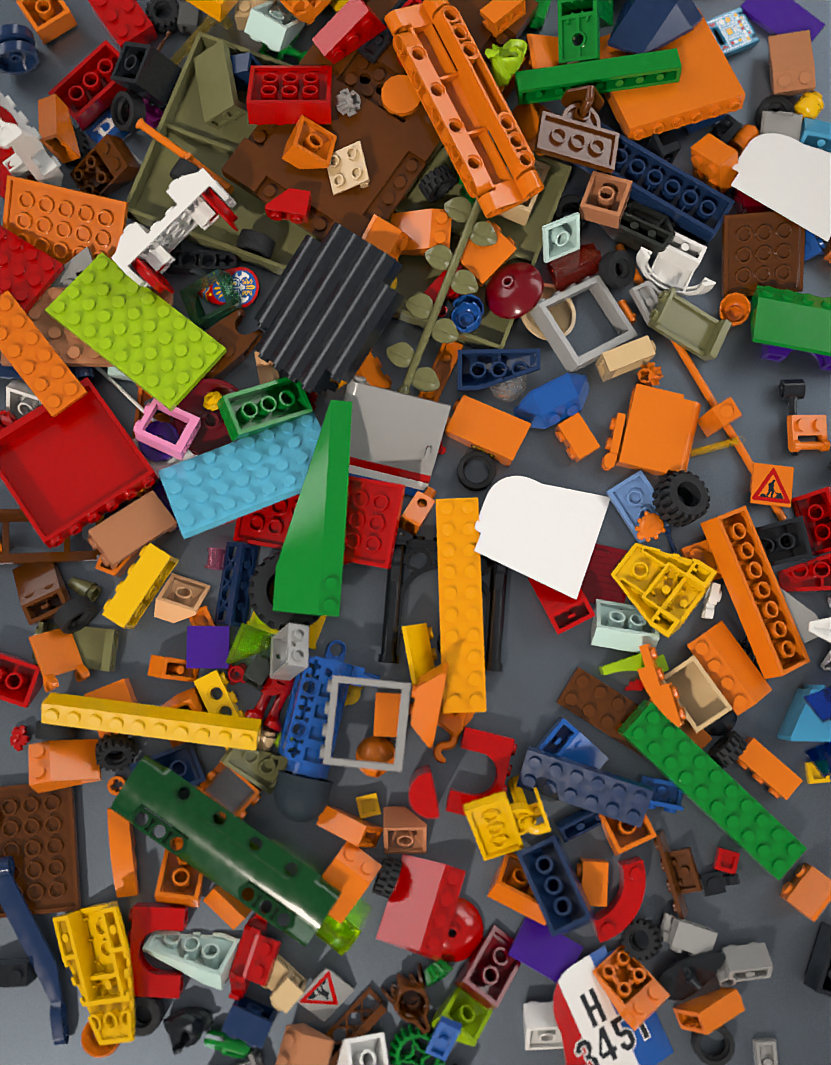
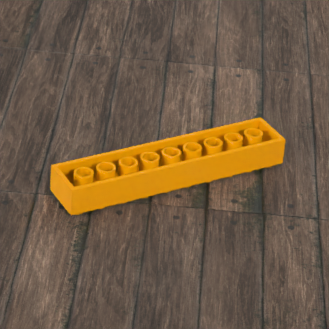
M478 498L436 499L441 664L444 662L449 663L442 697L443 713L486 712L480 553L474 551L480 537L479 531L475 530V524L477 521L479 522Z

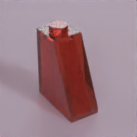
M594 243L580 245L579 250L547 263V270L556 292L559 290L563 291L571 284H576L598 272L599 262L602 257L600 250L596 249Z

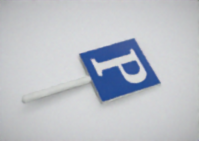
M109 110L85 133L98 144L106 134L121 137L124 141L132 132L118 130L114 126L111 111ZM133 154V156L141 166L142 162Z

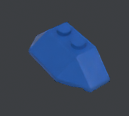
M566 373L530 391L520 402L519 406L513 409L514 416L531 423L530 427L546 429L582 411L590 391L587 375L583 373Z

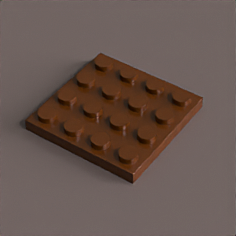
M776 211L722 215V298L736 292L745 296H753L757 285L771 286L776 289L791 290L793 292H803L805 228Z

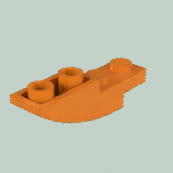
M651 643L639 646L645 667L637 669L648 695L658 709L677 727L685 724L686 713L684 708L679 706L677 699L680 698L677 686H673L672 682L663 684L662 680H665L662 668H658L656 659H658L656 648L652 647Z

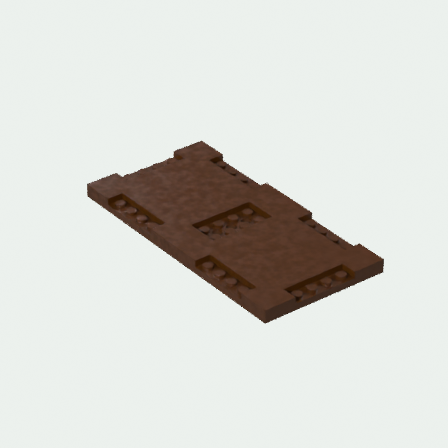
M399 0L363 1L382 21ZM448 0L450 5L457 8L489 70L491 62L490 58L488 59L485 55V50L492 49V44L503 47L510 39H518L537 13L539 4L535 0H525L526 13L501 34L494 37L493 33L483 25L482 22L485 19L480 15V10L492 0ZM393 42L375 65L358 53V49L336 64H333L324 57L314 43L298 66L332 65V124L320 126L337 136L333 152L361 141L370 179L369 186L361 188L360 185L333 195L327 168L298 169L283 160L282 156L286 143L296 124L257 125L248 139L244 138L221 170L224 177L265 204L289 188L310 191L312 203L308 223L302 222V224L296 225L320 241L324 240L334 222L339 223L362 238L374 214L385 221L390 219L443 143L422 102H420L418 109L410 115H393L384 108L381 95L376 92L377 89L383 87L390 77L407 75L405 69L397 60ZM368 77L371 81L368 84H362L360 79ZM346 88H348L349 92L352 90L357 92L361 99L360 109L356 111L357 114L350 117L347 113L342 115L337 110L335 104L336 96Z

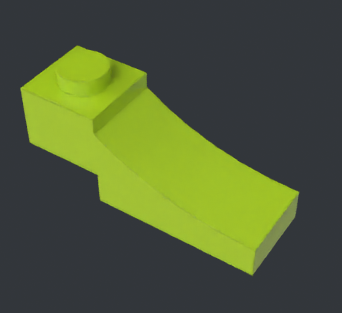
M636 653L598 668L601 675H608L621 671H637V669L644 668L645 665L641 653ZM658 654V659H656L658 668L661 667L663 672L668 671L669 667L664 654Z

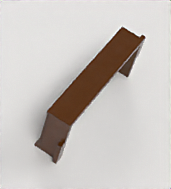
M0 509V523L2 522L0 565L98 561L101 555L97 548L92 551H71L70 536L64 539V552L10 553L9 522L30 521L22 509ZM104 514L95 522L96 525L104 521Z

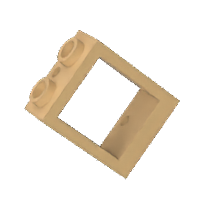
M646 335L602 353L595 364L602 381L605 382L640 368V365H647L656 354L655 343Z

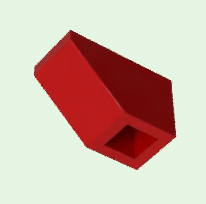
M289 188L265 205L267 217L275 221H281L282 219L290 220L295 224L308 223L312 203L310 191Z

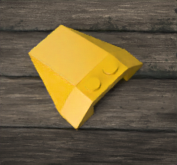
M635 543L611 573V576L647 623L669 638L681 628L705 596L717 571L700 560L684 558L679 554H670L657 548Z

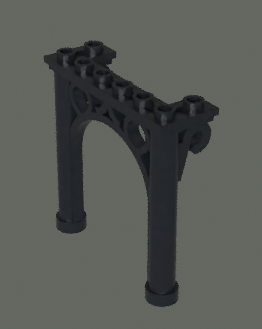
M397 532L391 569H387L381 654L378 655V662L399 664L403 597L407 587L415 578L425 572L438 569V561L435 560V564H431V555L426 551H437V537H434L433 541L425 540L424 536H413V539H408V536L404 535L405 533ZM406 549H411L410 551H408L407 554H405ZM414 553L424 554L427 557V564L420 569L415 568L409 562L410 556ZM480 554V558L484 559L487 563L486 569L481 572V577L491 571L490 591L481 579L482 590L487 601L484 642L485 671L503 672L501 659L508 567L494 560L491 561L490 558ZM404 564H406L407 568L414 573L403 583Z

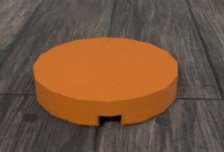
M408 75L392 76L382 87L381 100L384 108L389 113L407 116L418 109L421 100Z

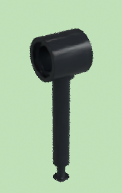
M785 379L779 382V397L781 400H788L789 415H797V400L803 399L805 396L806 387L803 379ZM793 452V454L791 455L798 456L799 454H797V452Z

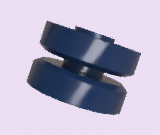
M19 24L1 25L0 71L7 74H23L34 70L39 64V57L35 48V39L32 31L26 26Z

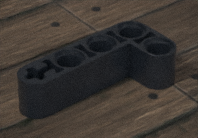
M179 243L170 252L175 260L165 272L168 274L212 275L240 266L235 254L232 252L181 250V243ZM188 260H194L191 265H185ZM207 261H214L211 266H205Z

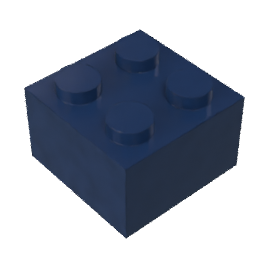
M244 995L241 1000H234L221 1031L225 1032V1035L229 1038H239L245 1041L246 1045L251 1048L259 1047L262 1049L278 1010Z

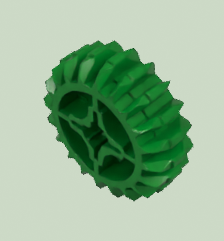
M412 1023L408 1024L409 1030L402 1026L401 1034L396 1032L394 1034L396 1040L390 1041L392 1048L389 1049L388 1055L392 1057L389 1059V1063L391 1065H406L408 1063L424 1065V1061L431 1057V1055L425 1053L427 1044L421 1043L418 1038L429 1041L435 1028L423 1034L418 1027L413 1028ZM411 1039V1047L400 1054L402 1046ZM415 1045H416L417 1050H419L420 1053H421L420 1061H419V1057L416 1056V1053L414 1052V1051H415ZM434 1057L429 1065H445V1061Z

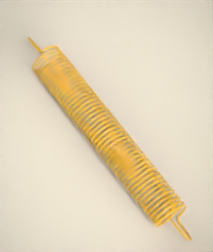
M738 437L698 449L693 448L695 450L691 451V454L703 451L695 454L700 455L720 450L719 448L737 443Z

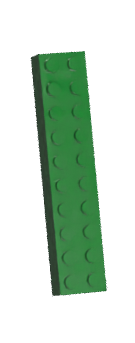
M644 700L617 730L622 737L769 875L780 880L807 849L652 702Z

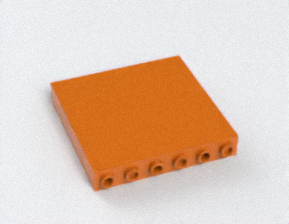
M703 15L702 21L691 32L656 50L677 48L682 65L679 82L604 93L624 136L632 141L641 140L642 138L652 136V134L658 135L665 131L678 129L682 126L742 109L746 94ZM611 34L600 37V59L630 55L608 46Z

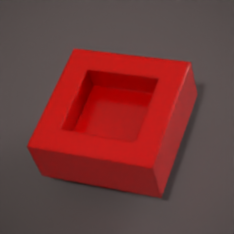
M717 847L712 868L735 875L740 853Z

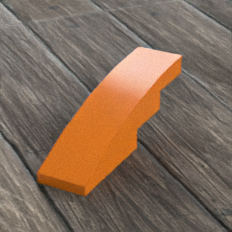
M108 808V833L116 897L137 896L140 890L136 873L138 865L135 854L136 841L133 824Z

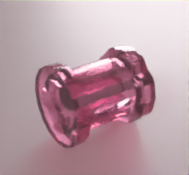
M208 547V559L204 568L223 571L221 565L223 554H225L226 550Z

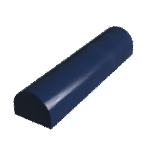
M582 808L555 822V825L564 843L601 825L598 813Z

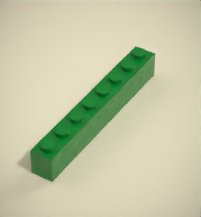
M675 48L516 72L515 90L518 105L559 100L566 90L588 85L595 86L600 94L676 83L680 80L682 65L678 50Z

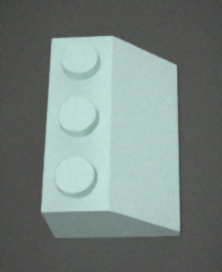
M596 599L594 607L596 616L593 617L591 627V645L641 653L639 646L651 643V646L656 648L660 638L659 632L647 623L634 605Z

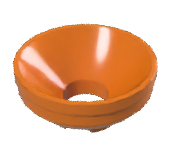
M89 1021L83 1028L81 1044L84 1051L92 1057H107L114 1053L120 1043L99 1045Z

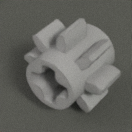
M348 88L340 91V94L336 96L337 100L335 102L337 110L342 115L347 113L349 117L357 114L356 111L360 109L361 104L358 93L354 90L349 92Z

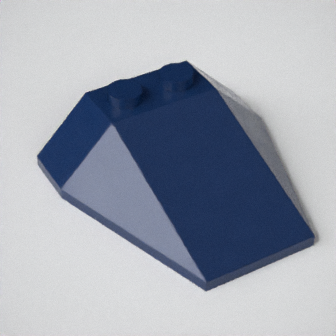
M626 0L608 40V46L630 55L654 52L691 32L702 21V15L692 0Z

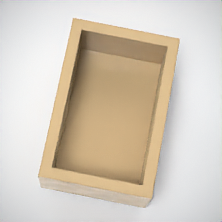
M694 655L664 675L665 680H662L663 684L672 682L673 686H677L680 698L677 699L679 706L684 708L686 719L696 733L733 709Z

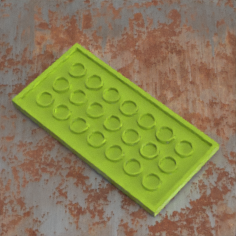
M102 252L45 309L49 316L171 412L227 352L223 345L148 287L145 288L138 285L113 260Z

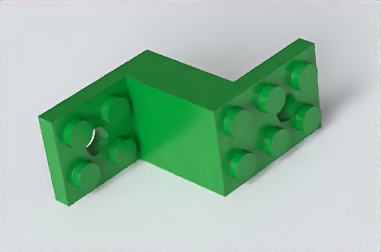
M557 0L559 64L565 65L599 60L600 28L613 26V0ZM582 34L583 42L581 45L576 46L574 40L576 36Z

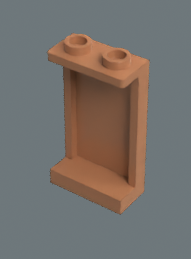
M152 490L88 530L89 538L87 541L94 550L97 548L102 554L100 559L105 566L110 565L112 569H115L119 562L167 531L169 533L174 531L177 527V522Z

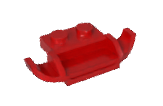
M257 913L243 928L244 931L232 968L229 970L231 992L228 998L236 1001L241 1000L250 981L268 986L281 946V941L265 936L269 922Z

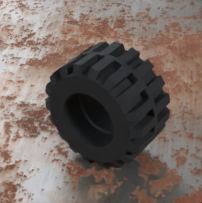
M680 470L679 472L672 473L655 486V492L652 493V498H654L652 503L653 506H656L655 512L661 515L659 518L662 521L666 520L668 525L673 524L674 527H684L707 513V509L710 507L708 503L710 496L707 494L709 490L705 488L704 481L699 480V476H693L690 471ZM678 494L682 497L685 504L681 502V500L678 497Z

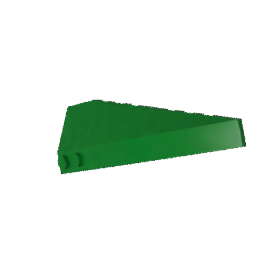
M330 400L276 565L273 611L339 616L352 419V402Z

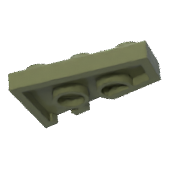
M229 747L220 761L271 795L275 789L278 771H287L288 759L280 754L261 749L253 751Z

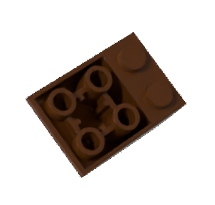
M106 134L73 169L70 176L80 191L107 197L130 183L137 176L141 166L121 137Z
M30 563L12 569L20 604L29 625L38 626L39 622H47L53 619L56 611L63 604L71 600L56 563Z

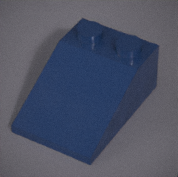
M186 742L150 756L193 786L206 781L191 742ZM140 761L129 765L131 773ZM182 788V789L180 790V792H182V791H184V790H186V789H188V788Z

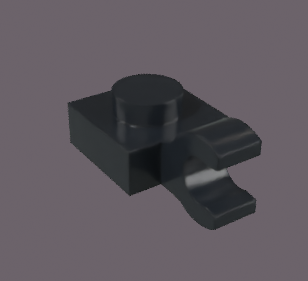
M720 870L699 874L705 897L725 893L726 885L740 884L738 874L728 873L722 875Z

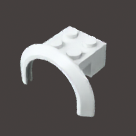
M675 232L674 239L665 251L657 254L651 268L649 267L648 260L652 251L641 247L636 255L637 265L644 276L662 290L674 287L677 289L675 294L692 296L705 294L716 284V282L705 277L700 284L687 287L707 247Z

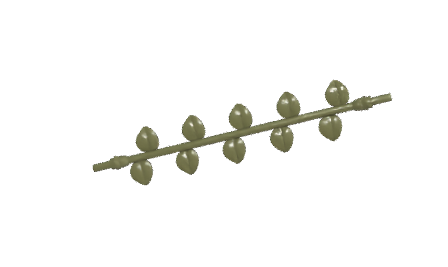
M494 143L495 147L497 148V150H498V152H499V154H500V156H501V158H502V155H501V153H500V151H499V149H498L496 143ZM460 196L444 204V210L452 220L460 223L466 222L454 255L445 245L434 246L425 252V258L430 266L440 271L447 270L434 305L432 299L423 293L416 294L406 300V307L414 317L418 319L428 318L415 353L413 348L405 342L396 343L386 350L389 360L395 366L400 368L409 367L402 385L396 392L409 395L411 383L415 389L422 392L435 391L440 387L435 371L429 367H421L417 370L430 335L440 343H452L459 339L458 330L452 320L448 318L437 320L449 287L461 295L473 294L478 290V284L473 273L468 270L456 272L468 239L470 238L475 245L483 247L492 246L498 240L496 232L490 223L481 221L475 224L481 209L477 199H475L473 207L465 197Z

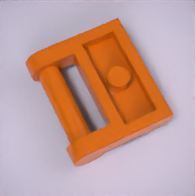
M826 415L787 416L788 449L790 452H798L799 450L829 451L830 441L827 438ZM798 436H817V442H800Z

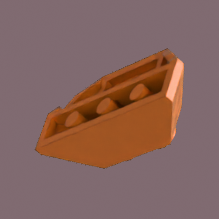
M445 662L420 676L418 685H413L411 694L415 701L410 703L408 716H412L410 725L429 748H433L449 663Z

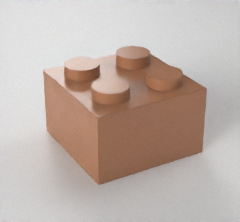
M593 171L580 204V219L618 229L631 195L633 181Z

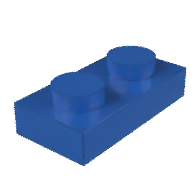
M441 1016L426 1046L425 1053L446 1061L461 1031L462 1024Z

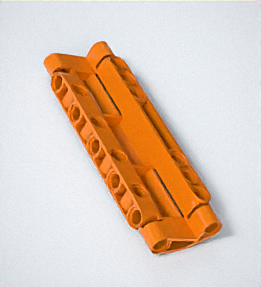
M424 0L421 4L389 12L384 20L393 36L394 50L468 194L472 198L476 197L485 217L491 218L502 214L540 193L545 186L535 170L534 155L457 8L451 6L448 0ZM433 25H435V27H436V29H437V31H438V33H439V35H440V37H441V39H442V41H443V43H444L446 49L448 50V52H449V54H450V56H451V58H452V60H453V62H454V64H455V66H456V68H457L458 71H456V69H455V67H454V65H453L451 59L449 58V56H448V54H447V52H446V50H445V48H444V46H443V44H442V42H441V40H440V38H439V36H438L436 30L434 29ZM488 131L490 132L491 136L493 137V139H494V141H495V143H496V145H497V147H498V149H499V151H500V153H501V155H502V157H503V159H504L506 165L508 166V168H509V170H510V172H511V174H512V176H513V179H512V177L510 176V174H509V172H508V170H507V168H506V166H505V164H504V162H503V160H502V158H501V156H500V154H499L497 148L495 147V145H494V143H493V141H492V139H491V137H490Z

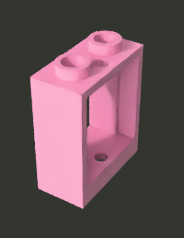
M153 398L152 402L147 403L145 406L143 418L138 420L134 426L133 431H135L136 440L182 461L201 427L200 418L177 407L171 412ZM157 410L188 423L176 445L145 431Z

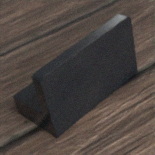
M652 134L645 149L672 164L681 147L678 141L662 146L658 135Z

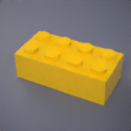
M152 543L142 548L139 553L141 557L137 563H133L127 571L129 575L125 581L122 580L115 589L117 593L103 607L105 611L102 615L122 628L134 629L179 562L177 558Z

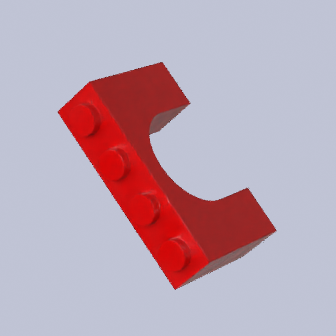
M467 726L464 727L460 748L489 756L494 762L496 775L492 785L480 793H470L450 788L445 811L466 816L464 804L495 793L507 792V785L504 784L506 776L510 777L512 771V764H509L511 755L515 756L517 749L514 738Z
M137 902L130 909L129 922H132V927L128 932L127 942L130 944L135 997L179 998L183 993L184 973L179 970L154 967L146 959L142 948L146 936L153 931H184L188 925V906Z

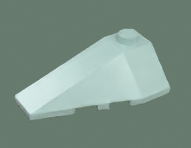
M156 930L151 933L142 949L144 952L202 984L223 990L229 978V970L232 968L240 939L218 932H213V935H204L201 932L180 934L179 931Z

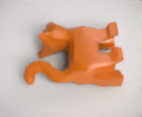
M441 702L437 725L450 735V740L440 742L434 747L433 756L437 762H446V758L442 756L441 752L453 749L457 745L464 727L471 721L475 712L443 713V703Z

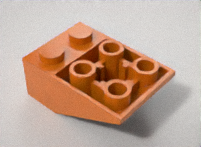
M621 944L592 972L618 1013L636 1031L670 995L638 960L628 956L629 952H625V946Z

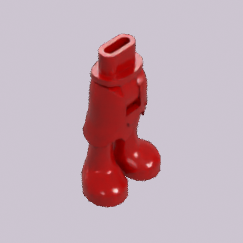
M269 675L266 683L262 686L263 689L260 691L263 693L253 709H248L244 717L263 720L271 697L277 695L262 725L280 732L282 729V723L279 720L280 712L287 696L292 691L295 677L287 681L270 679Z

